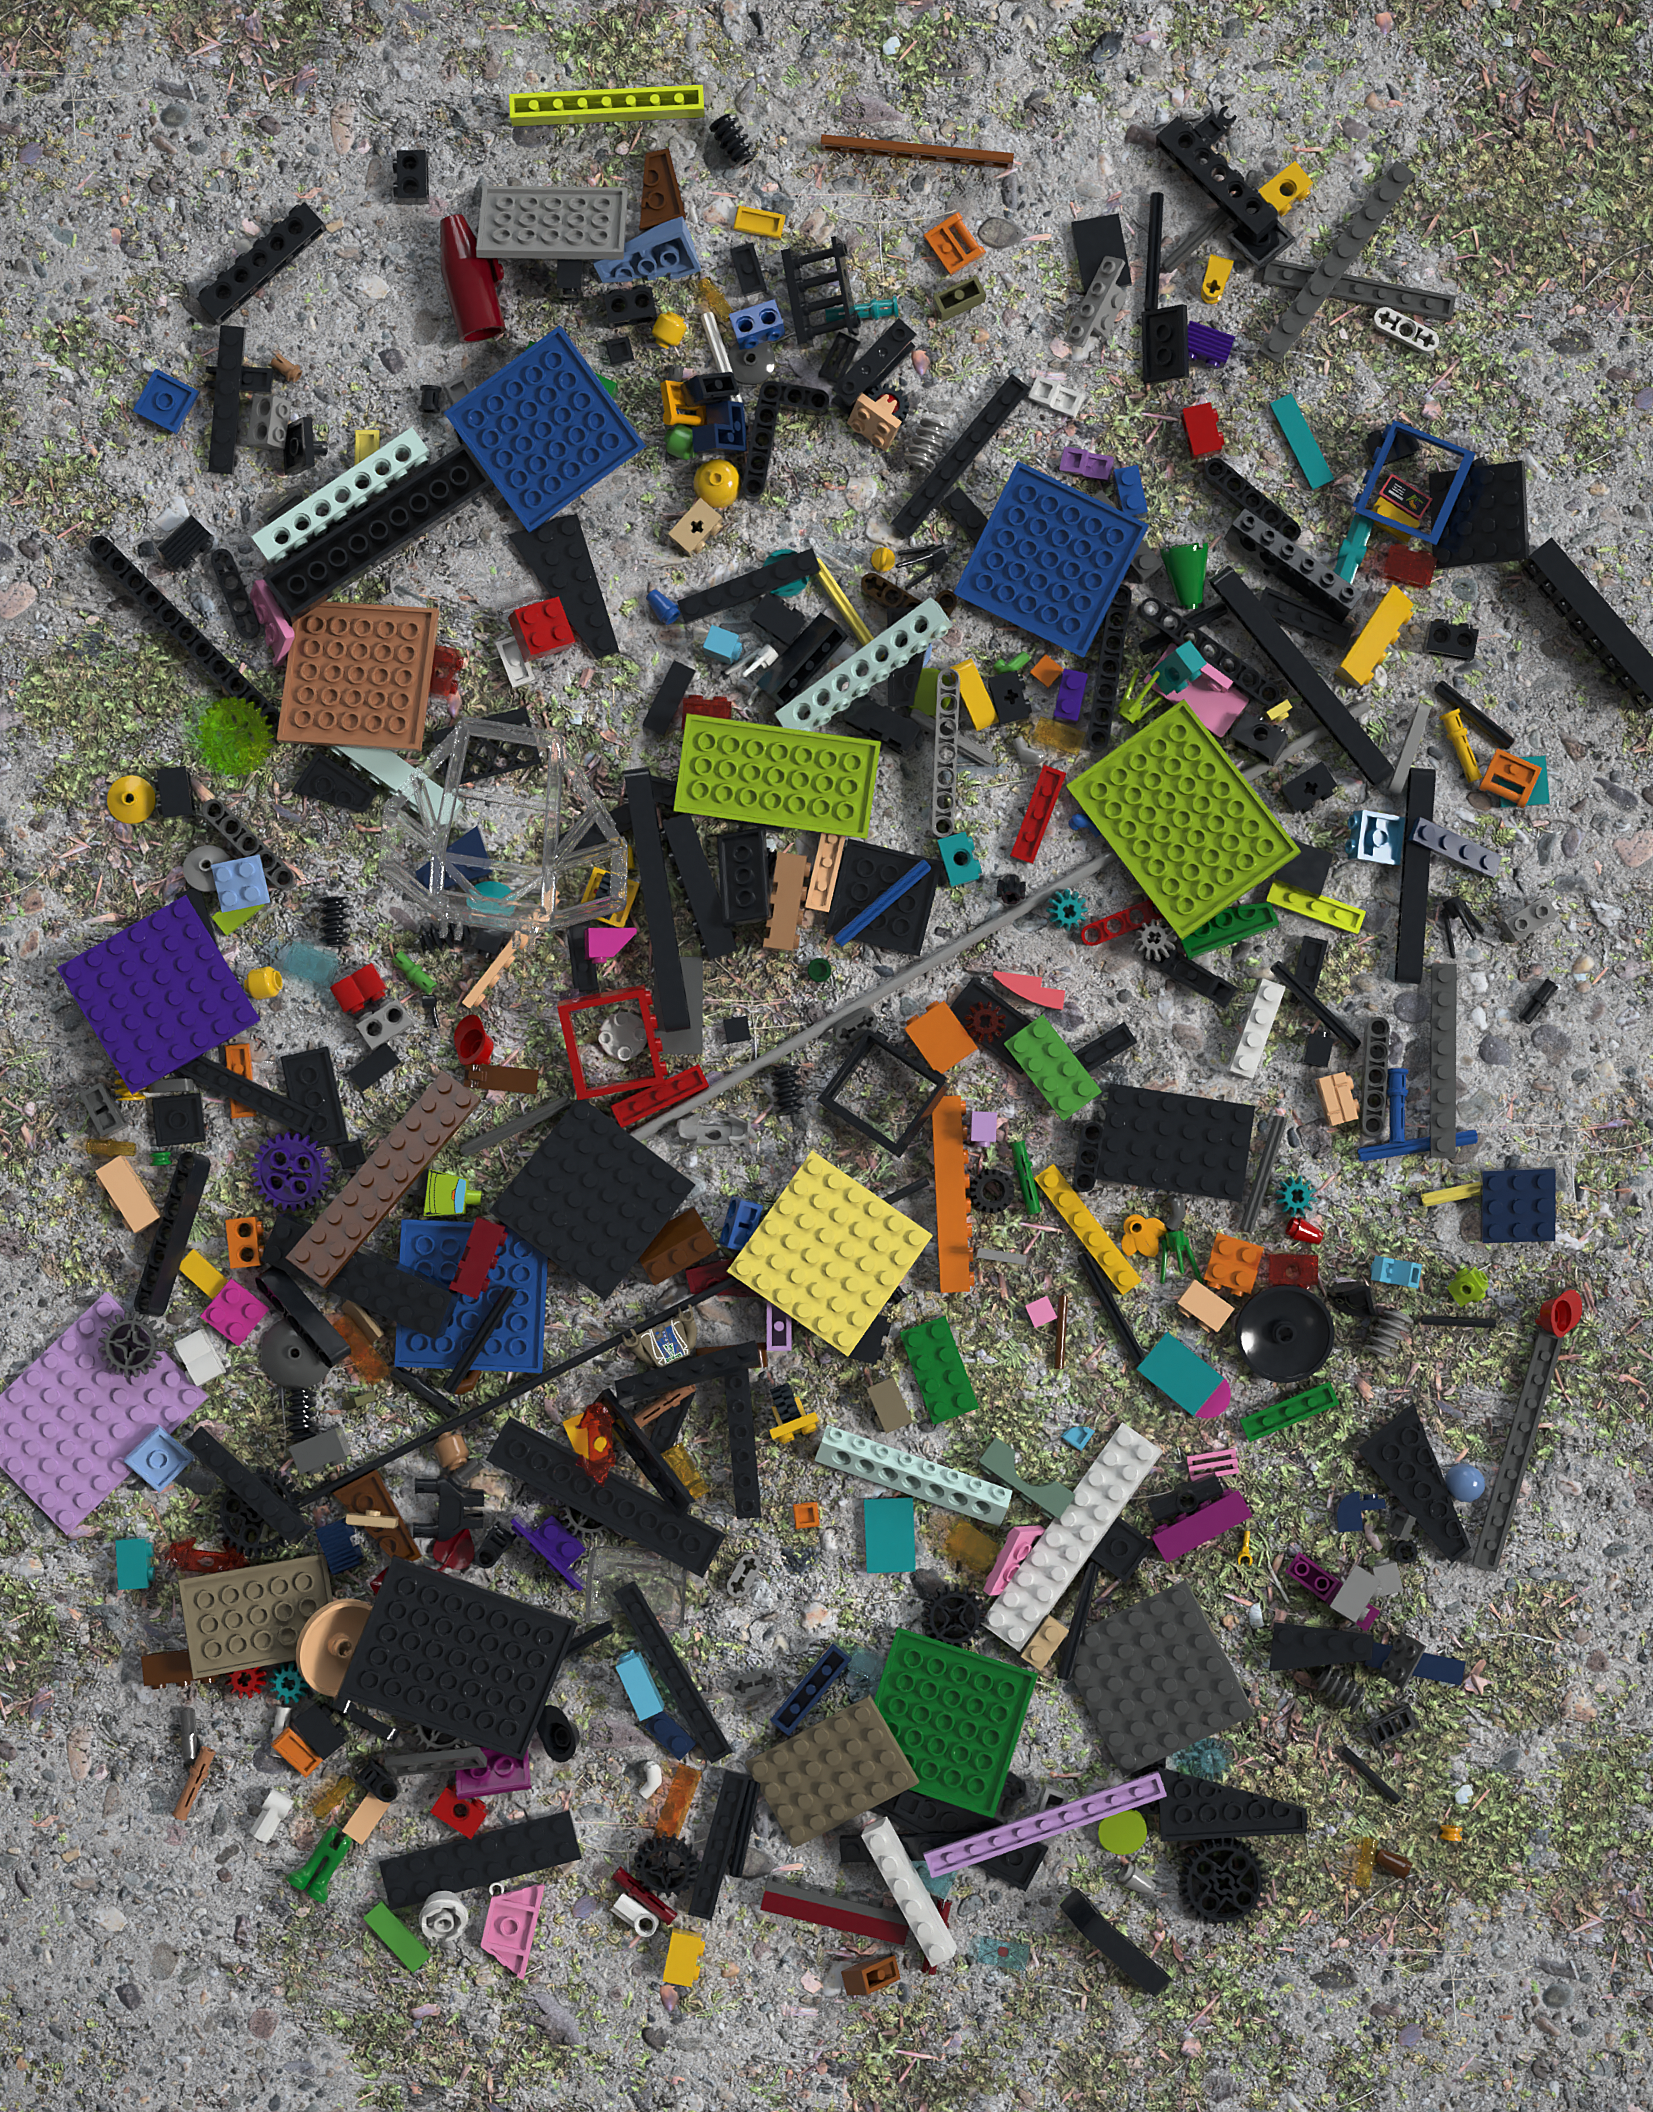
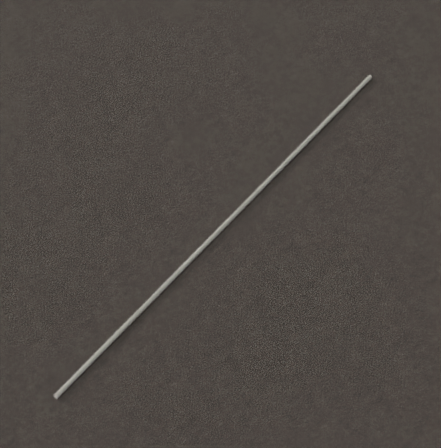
M1364 699L1347 710L1356 719L1370 711L1371 707L1368 701ZM1322 724L1286 745L1274 766L1261 760L1242 771L1241 774L1249 782L1330 733ZM1110 849L629 1134L638 1141L647 1138L833 1028L834 1024L859 1008L868 1007L1048 901L1049 898L1055 897V892H1063L1064 889L1072 887L1119 859L1118 855L1113 849ZM493 1215L486 1218L497 1223H502Z

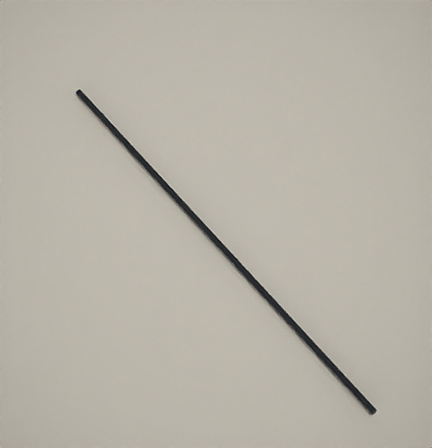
M925 1176L882 1198V1200L892 1205L929 1186L930 1183ZM730 1276L298 1498L304 1501L303 1504L298 1506V1509L624 1342L621 1337L622 1334L627 1339L633 1336L630 1329H634L636 1334L639 1335L678 1315V1307H680L681 1312L689 1309V1304L693 1307L741 1281L734 1276Z

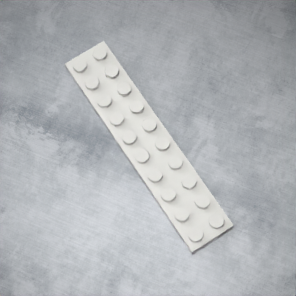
M1122 1422L1073 1491L1076 1494L1074 1499L1059 1519L1057 1517L1053 1519L1001 1595L985 1615L987 1622L980 1623L1017 1651L1022 1652L1163 1451Z

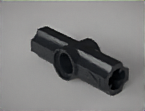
M1213 1472L1191 1483L1181 1482L1175 1486L1173 1491L1152 1499L1147 1503L1156 1522H1159L1181 1511L1192 1512L1199 1503L1220 1495L1224 1491L1217 1475ZM1184 1495H1191L1188 1499H1181Z

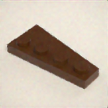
M377 1469L333 1493L350 1513L365 1514L366 1510L381 1511L380 1515L399 1517L398 1526L395 1528L363 1527L373 1536L390 1558L396 1555L410 1561H415L423 1556Z

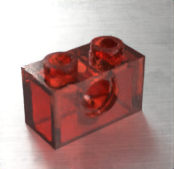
M435 644L429 696L451 700L452 694L456 695L459 685L456 675L457 671H462L464 657H461L459 649ZM441 667L449 668V674L445 678L437 677V671Z
M1266 1254V1283L1272 1284V1286L1297 1284L1299 1287L1311 1289V1285H1318V1255ZM1289 1265H1295L1298 1269V1274L1293 1279L1286 1275V1269Z

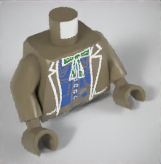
M688 1305L689 1311L686 1313L681 1312L680 1307H678V1317L647 1330L638 1336L634 1329H630L633 1334L631 1338L627 1339L623 1334L621 1336L625 1345L629 1346L639 1359L650 1366H658L660 1368L683 1361L682 1358L690 1355L691 1350L696 1346L698 1330L693 1317L692 1306Z

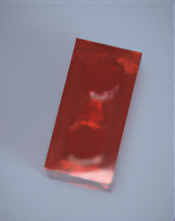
M1396 543L1395 546L1390 545L1387 549L1379 577L1427 590L1431 584L1438 558L1432 557V553L1428 551L1418 550V552L1409 550L1408 546Z

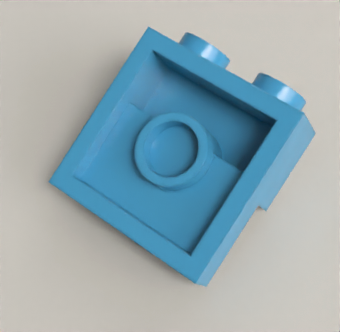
M1367 810L1353 811V815L1348 819V828L1351 829L1350 839L1345 843V852L1348 853V859L1400 866L1405 817Z

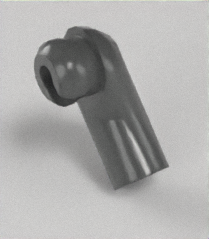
M1171 1194L1168 1196L1166 1204L1171 1207L1172 1215L1165 1226L1175 1232L1185 1218L1186 1210L1182 1197Z

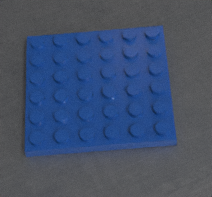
M561 325L443 412L529 533L647 447Z
M1017 461L954 590V594L1085 658L1150 525Z
M401 1219L399 1263L450 1286L475 1222ZM506 1226L504 1232H507L508 1236L504 1246H498L495 1255L500 1257L495 1270L490 1269L487 1278L491 1280L486 1293L481 1292L477 1299L462 1293L460 1294L443 1337L433 1339L397 1323L395 1367L454 1369L505 1287L510 1286L517 1291V1294L469 1370L542 1373L548 1257Z

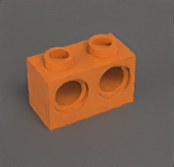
M259 1217L225 1220L230 1269L263 1265L261 1257L265 1245L261 1246L260 1236H264L263 1222L259 1221ZM244 1223L249 1224L251 1227V1234L248 1237H243L240 1233V1227ZM246 1248H251L254 1252V1257L249 1262L245 1261L242 1256Z

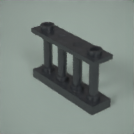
M836 236L831 237V248L800 256L790 248L781 250L797 343L804 349L814 347L813 339H815V336L847 328L848 332L852 335H859L858 328L861 327V321L858 313H855L845 258L848 256V250L845 242H842ZM832 257L835 258L837 271L808 279L801 277L800 268L803 265ZM839 281L841 295L810 303L806 301L804 292L807 289ZM843 304L844 319L817 326L810 325L809 315H811V312Z
M898 318L832 388L837 394L832 399V402L850 417L855 403L863 393L868 396L873 388L875 389L877 385H881L915 349L916 346L911 341L917 334Z

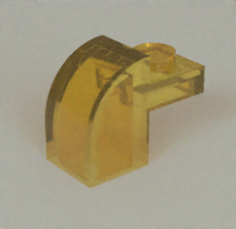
M682 1442L661 1454L694 1499L710 1491Z

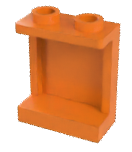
M936 1000L925 1008L927 1013L921 1017L916 1014L905 1022L907 1027L904 1028V1031L926 1059L932 1071L934 1072L936 1069L943 1074L977 1050L978 1047L946 1002L942 1001L939 1003Z

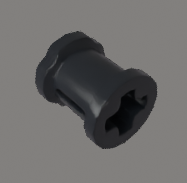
M421 385L422 398L418 410L423 413H439L438 399L442 388L436 385Z

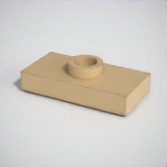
M366 1510L365 1514L348 1513L346 1515V1523L348 1525L395 1528L398 1526L399 1517L380 1515L381 1511Z

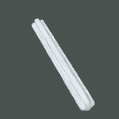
M712 312L704 313L701 315V320L718 372H732L714 314ZM740 393L729 401L742 402ZM744 409L745 426H747L749 421Z

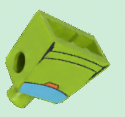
M429 1169L424 1216L466 1214L467 1204L481 1205L482 1191L469 1190L468 1179Z

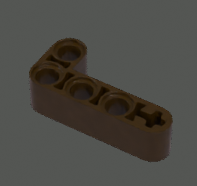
M867 573L862 577V594L886 610L887 608H907L911 605L918 607L923 603L876 573ZM875 581L877 589L871 588V590H868L867 583ZM883 586L886 587V588L883 590V592H882V594H881V597H878V595H879V590L882 591V587H883ZM943 590L934 600L940 605L950 620L957 607V597L952 591ZM889 593H895L898 595L899 600L891 604L886 601L885 597ZM947 597L952 600L953 605L950 608H943L939 601Z

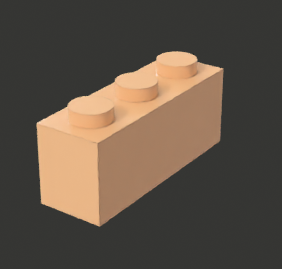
M120 1155L95 1171L98 1175L96 1178L98 1185L103 1191L107 1189L111 1196L109 1201L116 1211L120 1210L125 1217L122 1221L128 1231L131 1232L133 1230L134 1233H140L160 1220V1210L125 1156Z

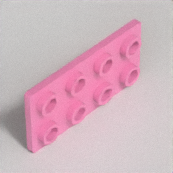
M1171 643L1152 669L1179 647ZM1208 663L1200 670L1202 675L1191 683L1188 680L1189 686L1178 694L1173 691L1166 696L1157 683L1154 682L1151 688L1172 704L1176 705L1185 699L1205 727L1219 738L1224 736L1249 702L1246 696L1231 686L1232 680ZM1150 674L1144 679L1145 684L1152 678Z

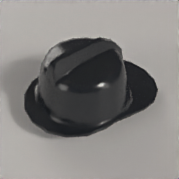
M545 1705L536 1726L537 1732L547 1755L553 1761L559 1763L567 1762L573 1757L579 1744V1730L573 1722L568 1720L561 1709L553 1705Z

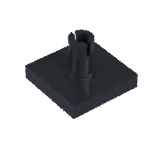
M302 417L288 424L285 449H283L284 473L287 476H294L315 466L314 455H327L328 448H322L323 446H328L327 442L324 440H313L312 417Z

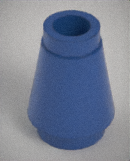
M657 589L652 590L647 595L646 600L661 623L664 622L666 625H670L680 616L679 606Z

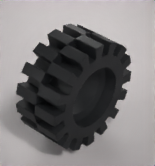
M989 1169L979 1173L971 1183L970 1197L974 1205L981 1211L998 1213L1005 1210L1011 1204L1015 1189L1011 1178L1006 1173L1000 1170ZM996 1182L1000 1185L1002 1194L999 1199L989 1201L984 1197L983 1187L986 1183Z

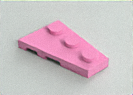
M256 580L249 596L258 622L265 626L266 637L264 639L266 645L273 648L275 657L272 658L274 667L282 666L294 640V631L288 625L282 608L277 605L264 580Z
M1041 1525L1013 1527L1006 1537L1007 1541L996 1557L997 1562L986 1578V1584L983 1589L985 1593L989 1596L1001 1595L1019 1569L1021 1560L1029 1555L1033 1549L1032 1545L1037 1537L1042 1536L1046 1531Z

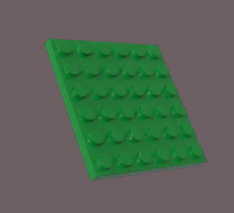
M897 1627L874 1703L919 1779V1783L909 1788V1790L994 1818L1039 1674Z

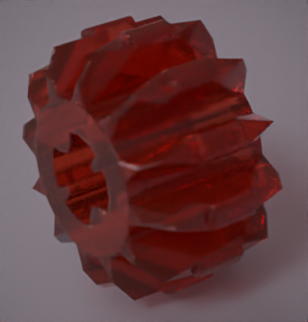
M990 1001L987 1003L986 1009H984L982 1002H978L979 1011L971 1006L969 1010L975 1016H965L966 1020L973 1021V1023L965 1025V1029L974 1028L975 1030L970 1034V1037H975L978 1032L980 1034L978 1042L981 1043L984 1040V1035H987L988 1042H992V1032L999 1038L1001 1033L996 1027L1000 1029H1005L1006 1027L1005 1024L998 1023L999 1020L1005 1019L1006 1016L1004 1014L996 1015L1001 1009L999 1006L994 1011L990 1010L992 1007V1002ZM981 1016H984V1018H986V1016L990 1017L991 1020L989 1024L991 1025V1027L987 1028V1026H985L984 1028H982L980 1026L981 1020L979 1018Z

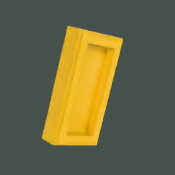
M738 205L733 231L781 241L786 216Z
M192 1249L181 1261L179 1270L212 1300L229 1281L196 1249Z

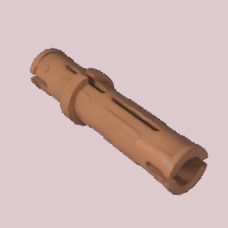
M693 1384L666 1392L631 1417L642 1428L670 1407L678 1406L683 1398L696 1391V1387Z
M201 1746L195 1764L189 1769L190 1775L172 1812V1816L179 1820H187L201 1784L208 1777V1768L216 1754V1751L209 1747Z

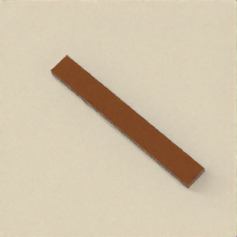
M821 134L822 151L1011 169L1014 160V153Z

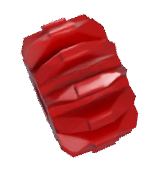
M260 1667L228 1672L225 1675L232 1679L225 1681V1685L233 1684L234 1687L230 1690V1693L233 1694L238 1690L239 1699L244 1697L245 1692L248 1699H252L254 1697L253 1691L260 1694L262 1689L259 1685L265 1686L267 1684L265 1679L260 1678L265 1676L267 1671L259 1672L258 1669ZM244 1672H246V1676L248 1674H250L251 1680L248 1681V1684L245 1683L246 1680H241V1676L244 1675Z

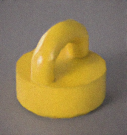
M886 547L876 549L871 557L873 568L880 573L890 571L895 564L894 553Z

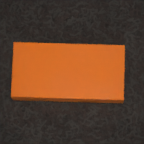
M288 1726L270 1744L305 1778L323 1761Z

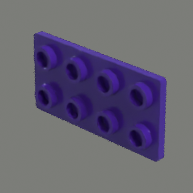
M519 1514L510 1521L513 1524L511 1529L520 1538L525 1536L531 1542L528 1545L531 1550L538 1556L542 1554L548 1560L546 1562L548 1567L555 1573L559 1571L565 1577L563 1581L573 1591L577 1589L580 1592L587 1583L570 1565L587 1548L568 1529H565L564 1525L553 1514L536 1531Z

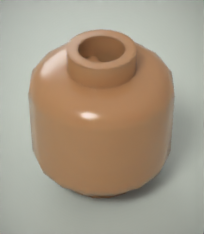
M446 1432L438 1437V1442L433 1447L435 1455L443 1468L455 1470L467 1463L466 1459L469 1457V1450L463 1437L459 1434Z

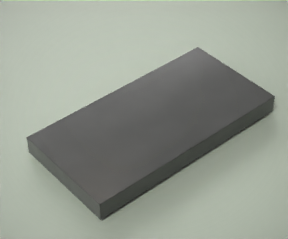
M680 957L691 1029L666 1033L654 964V1014H656L658 1028L654 1030L656 1038H661L663 1052L659 1053L665 1055H703V957Z

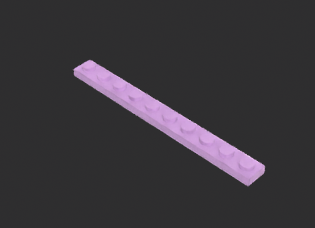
M1156 1771L924 1852L923 1854L931 1878H935L1166 1797L1167 1795L1159 1772Z

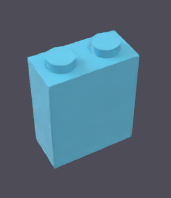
M632 1649L620 1655L615 1667L639 1720L642 1721L663 1711L665 1703L641 1651L635 1653Z

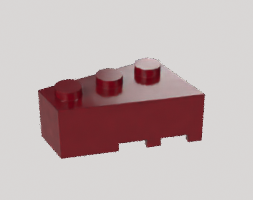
M481 1216L476 1218L449 1289L475 1299L480 1296L481 1292L486 1293L491 1280L487 1278L490 1269L495 1270L500 1257L495 1255L498 1246H504L508 1233L504 1232L505 1225Z

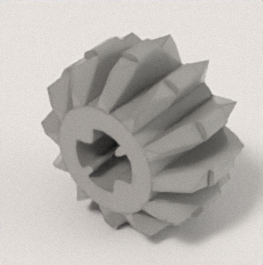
M1152 919L1150 927L1143 923L1142 926L1145 930L1144 932L1137 930L1136 934L1140 938L1135 940L1136 946H1140L1138 949L1140 955L1145 954L1147 960H1150L1154 955L1156 961H1160L1161 954L1169 958L1167 950H1175L1176 948L1172 944V942L1177 940L1176 935L1172 934L1173 928L1171 926L1166 927V922L1163 920L1157 925L1156 920ZM1155 936L1160 940L1157 944L1152 941V938Z

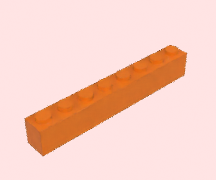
M961 1095L944 1096L931 1113L940 1293L970 1292V1286H974V1272H969V1262H973V1247H968V1237H972V1224L967 1223L966 1213H971L970 1198H966L965 1189L970 1188L969 1174H964V1164H969L968 1149H963V1140H967V1125H962V1115H966V1101H961Z

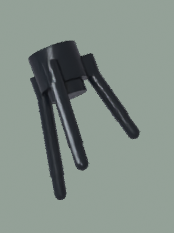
M931 544L926 547L898 552L899 556L923 552L924 555L898 563L896 568L926 560L928 566L933 565L928 571L906 585V590L911 589L934 572L943 569L942 564L948 562V556L943 544L936 546Z
M1460 895L1443 902L1444 909L1440 911L1444 919L1452 959L1456 958L1449 916H1451L1452 920L1460 917L1473 941L1477 938L1465 914L1478 931L1484 933V929L1469 910L1465 900L1462 901Z

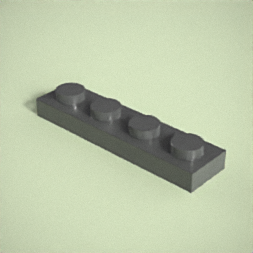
M467 1746L464 1749L455 1750L445 1748L436 1752L420 1751L418 1754L408 1755L399 1753L385 1758V1767L393 1777L486 1767L487 1757L479 1747Z

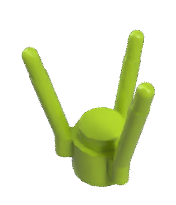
M1138 668L1135 669L1123 699L1118 705L1120 710L1117 712L1128 722L1133 724L1136 720L1140 721L1149 710L1164 698L1159 695L1141 710L1142 705L1139 703L1160 675L1159 671L1154 673L1135 700L1130 698L1128 701L1140 671Z

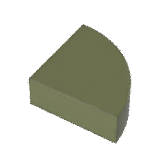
M373 1391L341 1402L343 1410L348 1411L374 1402L376 1397Z

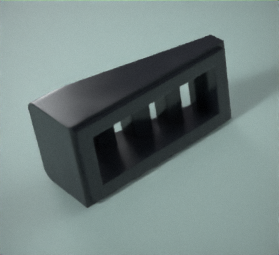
M1409 1703L1364 1723L1376 1748L1419 1727ZM1403 1712L1406 1713L1410 1721L1408 1725L1405 1724L1401 1713ZM1397 1717L1402 1728L1397 1730L1392 1718ZM1384 1722H1389L1393 1732L1388 1733ZM1380 1726L1384 1736L1380 1737L1375 1727Z

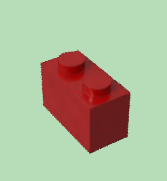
M1211 402L1183 408L1180 417L1191 460L1220 454L1225 442L1222 431L1218 432L1216 423L1219 422L1216 408L1212 409Z

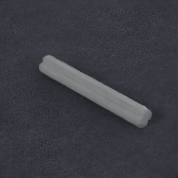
M914 708L908 718L916 722L923 730L935 736L936 720ZM944 724L940 726L941 733L946 736L951 735L954 731ZM958 733L959 751L986 767H990L996 758L995 754Z

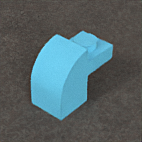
M1375 1256L1370 1268L1371 1280L1418 1288L1422 1264Z

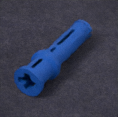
M1390 1068L1387 1071L1389 1075V1089L1386 1090L1387 1096L1390 1097L1389 1143L1399 1144L1405 1143V1097L1408 1095L1406 1075L1409 1074V1070Z

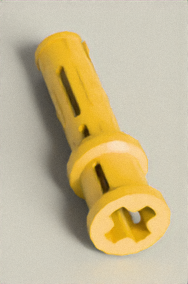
M1456 709L1439 716V720H1443L1448 733L1446 737L1449 741H1452L1467 782L1470 783L1483 778L1468 743L1466 737L1468 730L1463 727L1459 716L1460 710Z

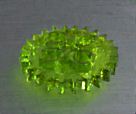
M236 696L229 698V700L223 698L220 699V702L212 703V707L205 709L207 715L200 717L204 724L198 725L197 728L203 732L196 736V738L203 740V743L198 747L206 749V752L202 755L203 757H211L209 765L217 763L216 771L225 768V775H229L232 772L235 777L242 773L247 775L251 771H257L259 769L258 765L262 766L266 763L263 758L271 756L266 749L274 747L273 744L268 742V739L273 738L274 735L267 732V730L272 728V725H265L264 722L268 719V716L261 717L262 708L254 710V702L246 705L245 698H241L238 701ZM232 714L236 717L237 724L232 722ZM246 722H248V726L242 731H240L246 724ZM217 731L222 735V741L217 738ZM249 732L253 734L254 742L249 739ZM226 744H228L227 747H226V749H225L224 752H223V751H222V748H223ZM234 748L239 752V759L234 755Z

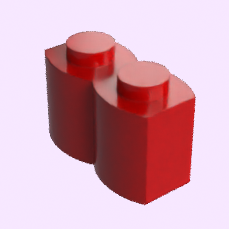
M374 963L364 966L330 987L344 1013L351 1012L352 1015L365 1008L363 1004L367 1001L372 1000L376 1002L385 997L386 994L384 992L389 989Z

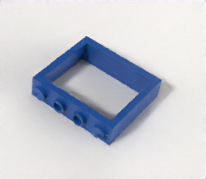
M1393 420L1392 425H1386L1382 434V438L1385 439L1382 448L1377 446L1372 461L1376 462L1373 470H1367L1362 483L1366 484L1362 494L1357 493L1352 506L1356 507L1355 513L1436 546L1476 453ZM1397 431L1463 457L1430 535L1365 509Z

